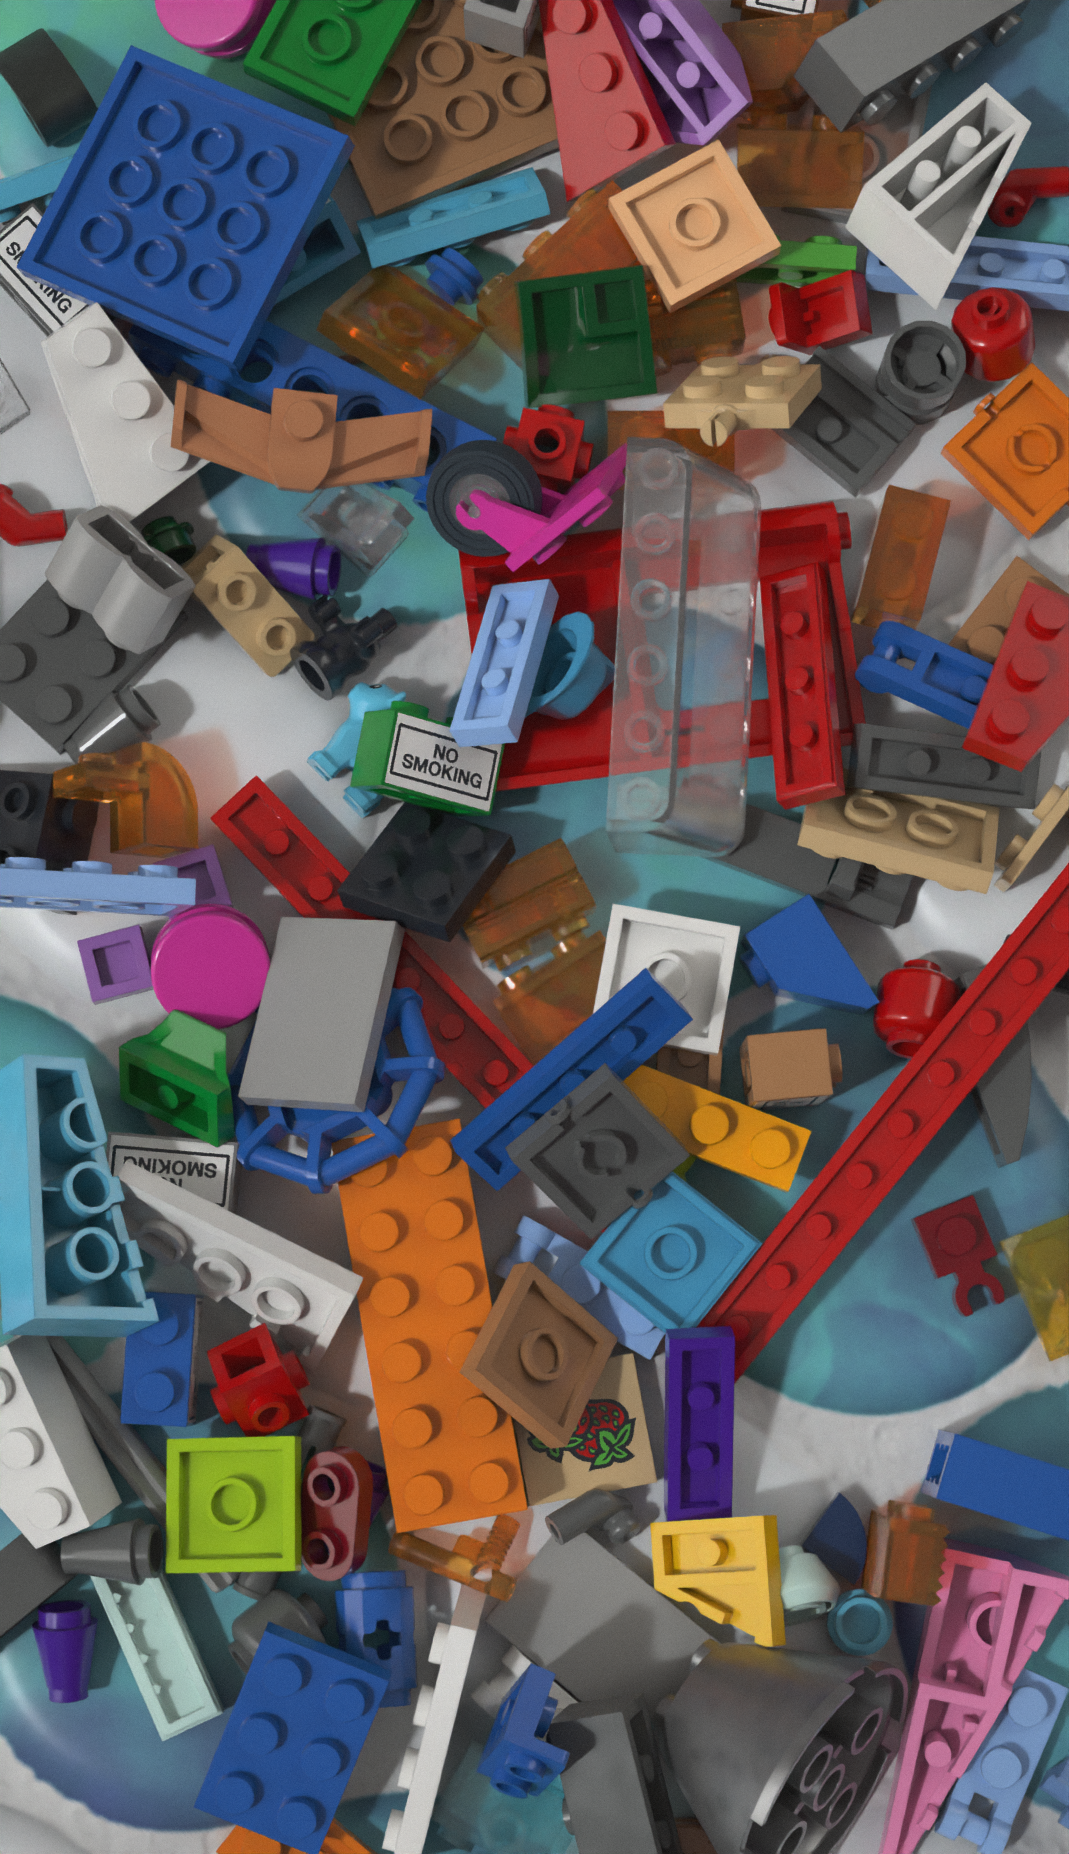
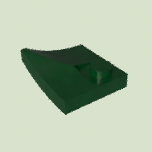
M643 265L514 281L526 408L541 407L543 404L566 405L658 393Z

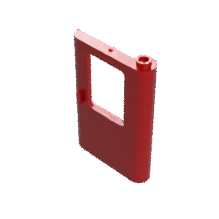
M833 501L564 535L567 538L564 544L547 560L537 564L531 557L514 572L505 564V561L511 554L510 552L497 556L481 557L458 550L471 653L474 650L493 585L550 579L559 595L551 626L565 615L574 612L589 615L594 624L593 642L614 664L617 672L615 679L577 717L560 720L549 715L533 712L524 718L518 742L504 744L495 792L773 756L769 699L678 711H664L659 708L655 698L642 604L647 597L652 595L759 582L760 577L817 561L825 569L827 578L841 747L851 746L854 724H866L860 683L855 679L857 664L841 567V550L851 549L852 546L850 521L847 512L837 513ZM698 730V733H697V731H696V732H688V733H680V734H672V735L661 736V734H668V733H675V732Z

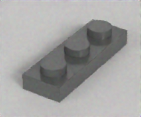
M859 723L853 726L846 787L1034 810L1041 751L1022 772H1019L961 748L965 739L964 736Z

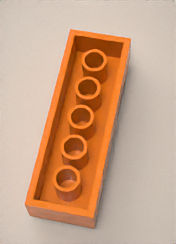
M460 1118L414 1126L405 1144L409 1150L400 1159L393 1155L338 1182L353 1273L363 1277L357 1291V1299L397 1533L528 1510L513 1417L460 1373L493 1307L469 1165L456 1154L450 1142L462 1130ZM375 1134L340 1139L332 1143L333 1155L373 1137Z

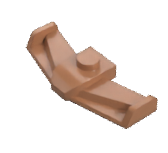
M177 379L171 447L274 484L281 491L313 494L318 489L425 476L430 447L432 409L335 422L338 395L274 388L271 414L191 386L187 382Z

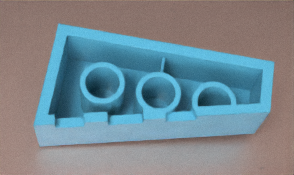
M22 1054L0 1069V1290L2 1335L127 1337L159 1322L153 1298L146 1299L138 1269L144 1265L137 1240L130 1241L120 1203L125 1201L119 1176L112 1177L103 1144L108 1139L85 1058Z

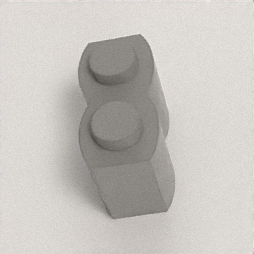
M102 505L76 516L45 571L48 581L58 591V595L66 604L91 613L110 642L119 648L130 650L136 654H141L163 642L196 587L190 576L175 561L159 550L148 546L143 536L134 526L114 511Z

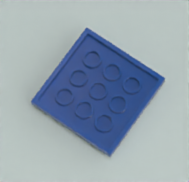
M131 45L16 268L29 279L88 305L97 302L106 313L241 371L355 145L346 134Z

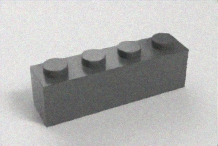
M882 0L817 38L796 71L794 78L840 133L863 119L868 125H871L886 115L901 96L907 93L911 99L918 97L938 79L940 73L950 68L953 73H957L969 65L979 55L982 47L991 42L997 48L1009 41L1023 26L1024 21L1020 18V15L1031 0Z
M643 1692L569 1704L552 1719L546 1735V1743L570 1753L567 1765L560 1773L565 1794L562 1803V1814L567 1831L571 1835H575L579 1854H683Z

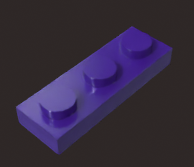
M731 1326L665 1330L664 1512L667 1521L732 1518L735 1335Z

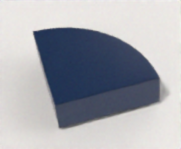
M837 1492L800 1545L810 1553L816 1554L822 1562L855 1585L865 1564L867 1551L866 1534L861 1518L853 1505L840 1492Z

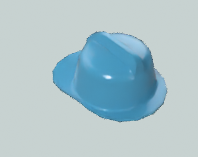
M574 612L565 615L550 627L525 718L533 712L549 715L560 720L577 717L615 679L617 672L614 664L593 642L594 624L589 615Z

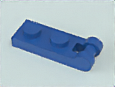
M895 621L882 622L872 639L875 649L872 655L864 656L855 672V679L868 691L879 694L888 692L969 729L993 665ZM907 658L916 664L911 671L896 664L897 660Z

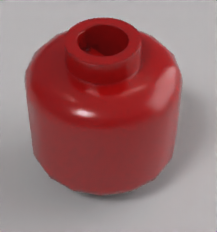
M1003 288L981 289L966 296L954 310L951 330L959 337L966 352V368L964 372L967 375L981 381L996 382L1007 380L1021 373L1031 362L1036 346L1033 318L1030 306L1021 295Z
M920 959L906 961L903 964V968L888 971L879 980L876 995L879 1003L875 1006L873 1017L874 1033L886 1043V1049L890 1053L911 1059L960 999L959 986L951 977L941 973V967L934 962Z

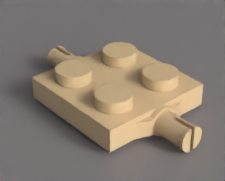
M769 354L765 355L755 365H739L737 358L728 356L706 359L663 403L665 428L701 429V438L709 446H714L716 441L717 446H721L725 443L728 436L733 435L738 430L790 428L822 389L820 364H800V359L797 357L777 356L775 354L771 358H769Z

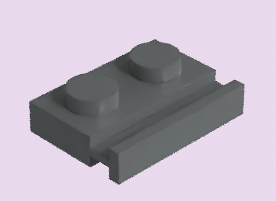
M819 346L806 364H820L822 389L790 428L770 429L856 498L895 453L905 438L913 432L916 423Z

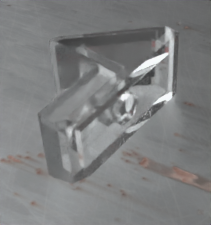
M365 483L319 489L297 514L303 523L321 538H324L329 545H337L341 555L369 577L379 570L408 537L409 532L406 527L414 520V517L399 501Z

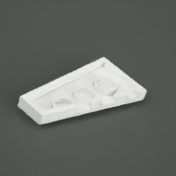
M126 1161L118 1176L125 1201L120 1203L130 1241L137 1240L138 1247L166 1267L179 1263L191 1271L198 1283L196 1288L217 1303L225 1296L251 1314L253 1317L249 1323L250 1327L255 1328L266 1323L273 1338L279 1334L300 1349L298 1354L300 1362L315 1372L349 1309L363 1277L222 1208L216 1203L207 1201L155 1173H151Z
M462 1583L451 1625L437 1623L428 1662L440 1665L435 1687L422 1684L413 1725L425 1727L420 1750L407 1747L397 1787L410 1791L405 1811L391 1810L382 1849L393 1851L394 1854H422L487 1593L485 1588Z

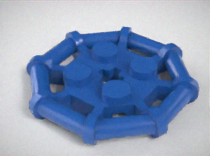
M392 987L364 1112L267 1106L270 1115L259 1125L254 1105H248L238 1097L256 1024L255 1021L228 1073L233 1105L234 1132L239 1145L237 1151L239 1163L248 1171L261 1169L306 1185L313 1194H327L331 1191L333 1184L393 1155L400 1159L409 1150L405 1144L434 1085L443 1081L445 1075V1064L440 1059H437L421 1012L423 1007L422 997L410 987H404L400 990ZM397 1026L400 1027L409 1057L391 1058L385 1037ZM407 1081L386 1125H384L377 1116L386 1112L391 1105L393 1098L391 1087L393 1083ZM367 1126L375 1134V1136L331 1156L332 1143ZM288 1133L301 1137L308 1143L307 1158L276 1148V1145Z

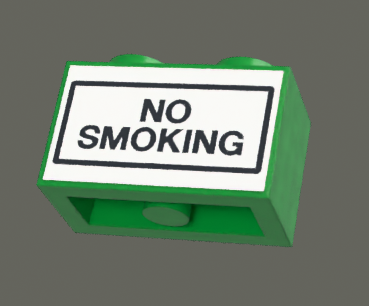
M392 701L390 709L364 713L350 787L457 817L491 815L504 744L459 747L449 731L453 717H446L445 723L428 718L429 708L415 703Z

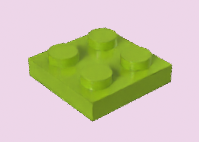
M301 1437L167 1439L166 1573L301 1571Z

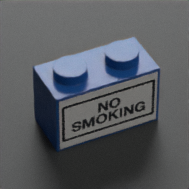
M145 1292L146 1299L153 1298L159 1322L126 1337L121 1423L177 1427L193 1426L196 1422L204 1295Z

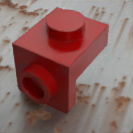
M849 270L800 288L783 282L769 287L771 302L768 314L769 325L779 346L807 355H813V352L819 346L824 350H828L873 334L865 275Z

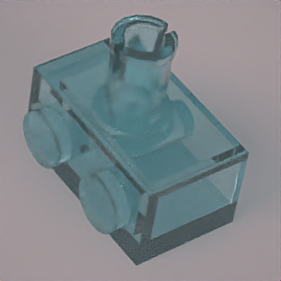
M471 1739L433 1807L431 1819L441 1824L437 1834L452 1845L470 1853L476 1844L491 1854H565L575 1835H571L564 1824L562 1814L564 1792L551 1784L538 1797L528 1794V1797L523 1799L511 1797L497 1791L490 1785L491 1778L475 1772L485 1746Z

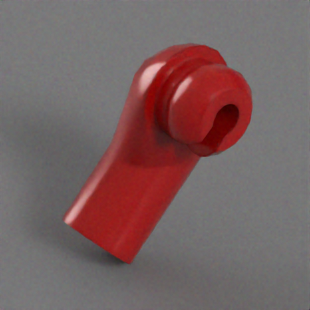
M1068 166L1011 170L1002 180L988 208L989 218L999 227L1012 228L1022 223L1036 199L1068 197Z
M0 484V537L4 541L17 547L63 541L68 532L64 509L30 513L12 497L13 490L10 487Z

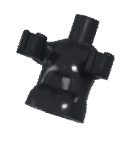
M323 595L308 608L311 618L320 626L324 635L315 642L302 641L291 648L290 656L302 679L319 697L327 701L332 700L341 692L345 683L351 677L364 673L370 666L372 659L378 656L381 648L380 641L398 627L395 618L385 608H381L371 617H364L358 623L343 622L338 616L341 613L338 602L334 598L328 600V595Z

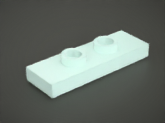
M163 1568L158 1578H146L142 1585L90 1576L162 1742L222 1714L225 1709Z

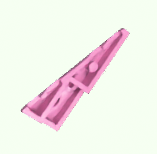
M944 1537L940 1538L878 1854H912L924 1832L930 1830L938 1817L939 1807L957 1778L960 1779L1012 1694V1686L1033 1651H1038L1046 1637V1630L1063 1601L1069 1599V1576L1003 1550Z

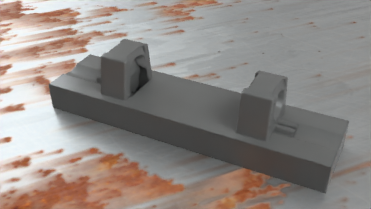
M678 778L655 839L805 897L810 894L814 901L890 930L895 926L914 876L910 874H888L879 870L875 865L842 857L839 858L838 866L829 884H827L836 859L823 857L810 848L798 846L801 824ZM743 821H745V823H744V825H743V828H742V831H741V833H740V836H739V838H738L737 844H736L735 849H734L733 847H734V845H735V842H736V839H737V836H738V832H739L740 826H741V824L743 823Z

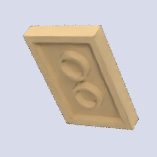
M843 768L845 795L805 805L798 846L810 848L817 854L827 858L838 859L844 857L875 865L879 870L888 874H910L937 881L943 887L954 891L972 890L983 894L988 892L994 873L1000 808L986 804L846 787L848 769Z

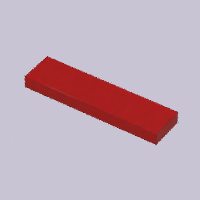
M817 561L760 577L776 801L785 810L845 795L827 578L825 569Z

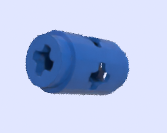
M406 1570L354 1572L341 1578L342 1590H335L336 1631L339 1635V1647L337 1649L392 1671L379 1708L411 1705V1689L417 1688L418 1682L416 1645L414 1644V1587L406 1586ZM376 1627L379 1630H388L389 1642L378 1645L377 1650L365 1647L363 1642L364 1634L375 1632Z

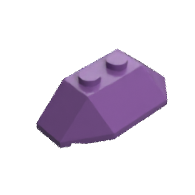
M613 0L675 142L694 145L711 144L753 103L742 58L738 50L699 0Z

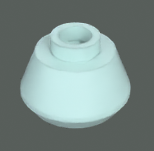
M797 1545L779 1548L782 1584L780 1596L783 1603L785 1627L811 1621L834 1609L841 1589L819 1557L813 1553H803L802 1547Z

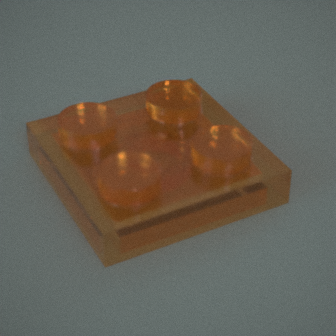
M386 264L373 268L324 311L316 331L336 343L345 353L357 357L387 377L396 387L408 391L421 400L477 346L485 328L396 268Z

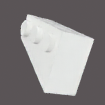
M984 83L864 184L845 228L929 305L937 310L1032 123L989 84Z
M97 302L89 305L41 341L97 507L102 505L130 522L210 462L171 447L174 405Z

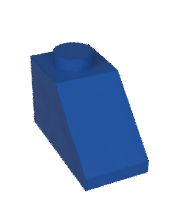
M810 894L744 934L740 942L746 951L738 956L744 970L757 988L767 984L774 996L858 1015H864L879 1003V1000Z

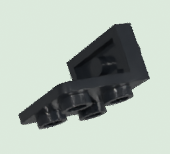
M0 770V864H5V858L9 857L40 858L46 860L45 870L63 871L64 868H72V862L88 861L102 792L54 774ZM48 910L58 914L77 915V911Z

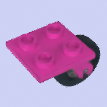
M491 440L470 441L449 451L434 468L426 491L427 511L436 531L451 546L464 553L481 557L497 556L510 552L511 554L505 561V564L514 572L531 557L537 564L547 560L564 544L567 538L563 534L577 521L583 527H587L611 506L613 500L610 496L626 482L627 477L622 471L634 451L627 443H624L566 492L560 494L541 487L539 478L532 465L512 447Z

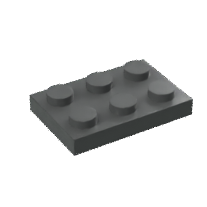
M47 579L0 629V701L61 755L65 750L63 744L72 738V735L112 690L119 693L188 617L181 610L163 642L141 654H136L130 650L119 648L110 642L92 614L66 604Z

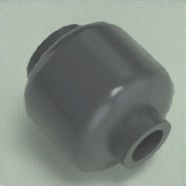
M273 1589L260 1601H256L235 1618L232 1623L234 1641L228 1645V1649L238 1666L247 1675L268 1621L326 1644L321 1629L328 1624V1620L317 1603L307 1593L301 1594L296 1599L285 1590Z

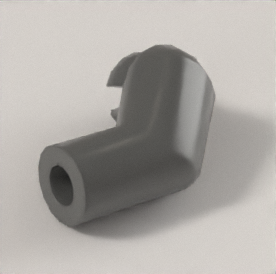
M600 1489L585 1492L545 1517L549 1532L560 1545H564L590 1528L599 1531L605 1530L612 1543L623 1544L632 1539L639 1532L641 1526L639 1518L632 1513L633 1505L627 1498Z

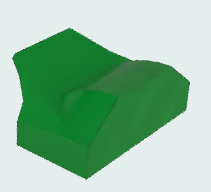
M176 1009L172 1010L165 1020L149 1034L132 1038L119 1046L120 1100L217 1148L235 1136L231 1089L226 1070V1032Z

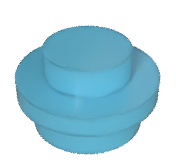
M851 1589L839 1595L834 1609L827 1613V1629L832 1641L848 1654L855 1656L873 1654L880 1650L890 1638L893 1628L890 1608L879 1595L870 1590Z

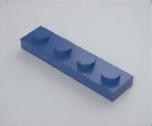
M644 968L450 1140L456 1154L496 1191L500 1190L521 1171L511 1161L505 1149L506 1146L604 1063L624 1081L689 1024L693 1018L671 992L647 968Z

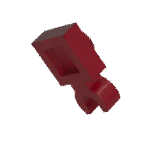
M973 1195L911 1219L934 1278L939 1279L953 1273L956 1284L952 1291V1301L955 1309L962 1317L973 1314L967 1295L970 1288L974 1285H981L987 1289L993 1305L1004 1302V1290L1001 1283L993 1275L984 1272L981 1261L998 1254Z

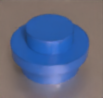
M446 248L440 256L433 254L425 262L426 268L431 274L426 280L427 284L443 301L452 306L458 301L466 305H472L478 298L476 290L484 282L483 277L474 265L459 252L452 248Z

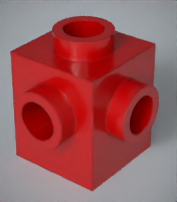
M543 404L541 407H538V410L523 407L519 427L507 425L503 444L517 450L529 461L539 478L541 487L563 494L574 485L575 479H581L589 472L594 443L584 441L585 421L575 419V414L572 411L556 405ZM535 444L557 449L550 453H544L538 450Z
M266 1323L206 1351L218 1384L217 1387L210 1389L217 1410L226 1425L237 1421L246 1437H265L309 1415L300 1389L310 1385L304 1368L294 1350L284 1354L281 1352Z

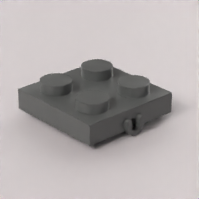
M606 1063L505 1147L511 1161L590 1239L596 1236L630 1206L639 1209L647 1205L653 1196L652 1188L690 1156L684 1144ZM642 1189L644 1191L643 1196L636 1200L634 1194Z

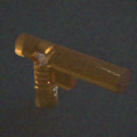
M504 1514L497 1515L492 1525V1530L489 1532L490 1536L486 1538L487 1542L483 1543L469 1536L460 1535L452 1551L409 1533H397L396 1531L390 1541L388 1553L508 1603L516 1588L517 1578L501 1572V1562H504V1557L507 1556V1551L510 1550V1545L513 1543L512 1539H515L521 1525L512 1517ZM490 1568L492 1571V1578L488 1582L474 1578L483 1569Z

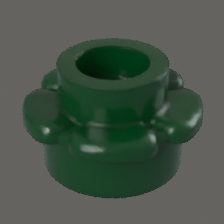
M164 516L148 523L141 530V535L148 546L164 553L178 565L185 563L196 552V546L191 538V535L194 533V527L189 522H181L179 524L173 516Z

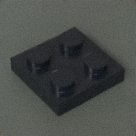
M404 802L337 891L345 908L384 921H396L401 927L450 943L514 856L516 850L510 834Z

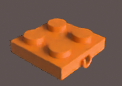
M1032 362L996 397L989 393L973 410L976 416L943 447L940 453L1028 540L1040 531L1066 504L1069 506V398Z

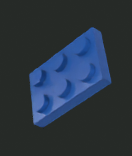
M268 1621L195 1801L194 1808L305 1853L319 1854L389 1684L392 1671Z

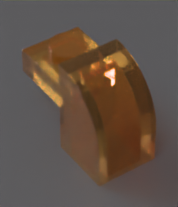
M139 742L111 753L79 755L77 764L53 772L54 797L110 803V853L168 858L199 849L196 793L191 779L183 766L166 750L151 743Z

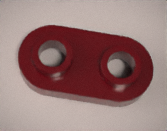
M338 1446L316 1454L306 1465L303 1476L301 1560L313 1576L324 1581H335L356 1572L363 1565L368 1551L373 1476L366 1459L358 1451L350 1447ZM329 1477L335 1486L334 1493L328 1487ZM324 1542L329 1548V1554L326 1552Z

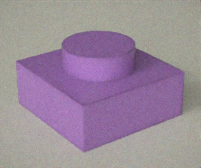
M213 844L152 863L153 865L178 867V878L196 879L194 906L200 904H221L234 908L217 850Z
M139 924L77 941L91 999L95 1005L154 990L151 980V961L144 933Z

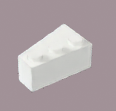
M17 1335L0 1343V1508L37 1549L90 1527L120 1505L122 1501L46 1336Z

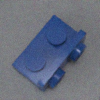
M532 1663L502 1698L475 1771L491 1778L490 1785L497 1791L521 1799L527 1798L528 1794L538 1797L565 1769L570 1756L569 1752L537 1739V1737L543 1739L555 1714L558 1700L548 1696L556 1674Z

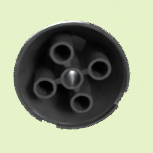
M711 1638L706 1640L693 1655L689 1665L690 1675L676 1695L673 1693L667 1695L657 1706L651 1719L652 1729L660 1733V1754L717 1854H831L865 1806L891 1756L892 1751L881 1744L891 1718L899 1723L904 1719L908 1699V1686L905 1675L901 1670L886 1661L735 1642L719 1644Z

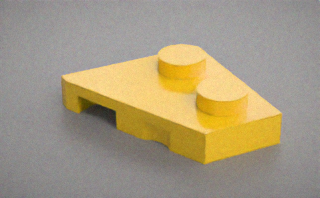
M777 1515L650 1523L655 1590L678 1602H689L695 1605L700 1614L719 1624H731L755 1637V1643L763 1647L786 1645L784 1611L780 1596L782 1584Z

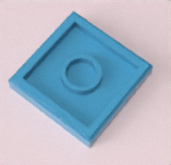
M672 1171L652 1188L653 1196L647 1205L639 1209L630 1206L613 1220L579 1263L580 1266L663 1333H665L666 1329L696 1328L762 1245L759 1240ZM642 1189L638 1190L634 1194V1198L636 1200L641 1198L644 1191Z

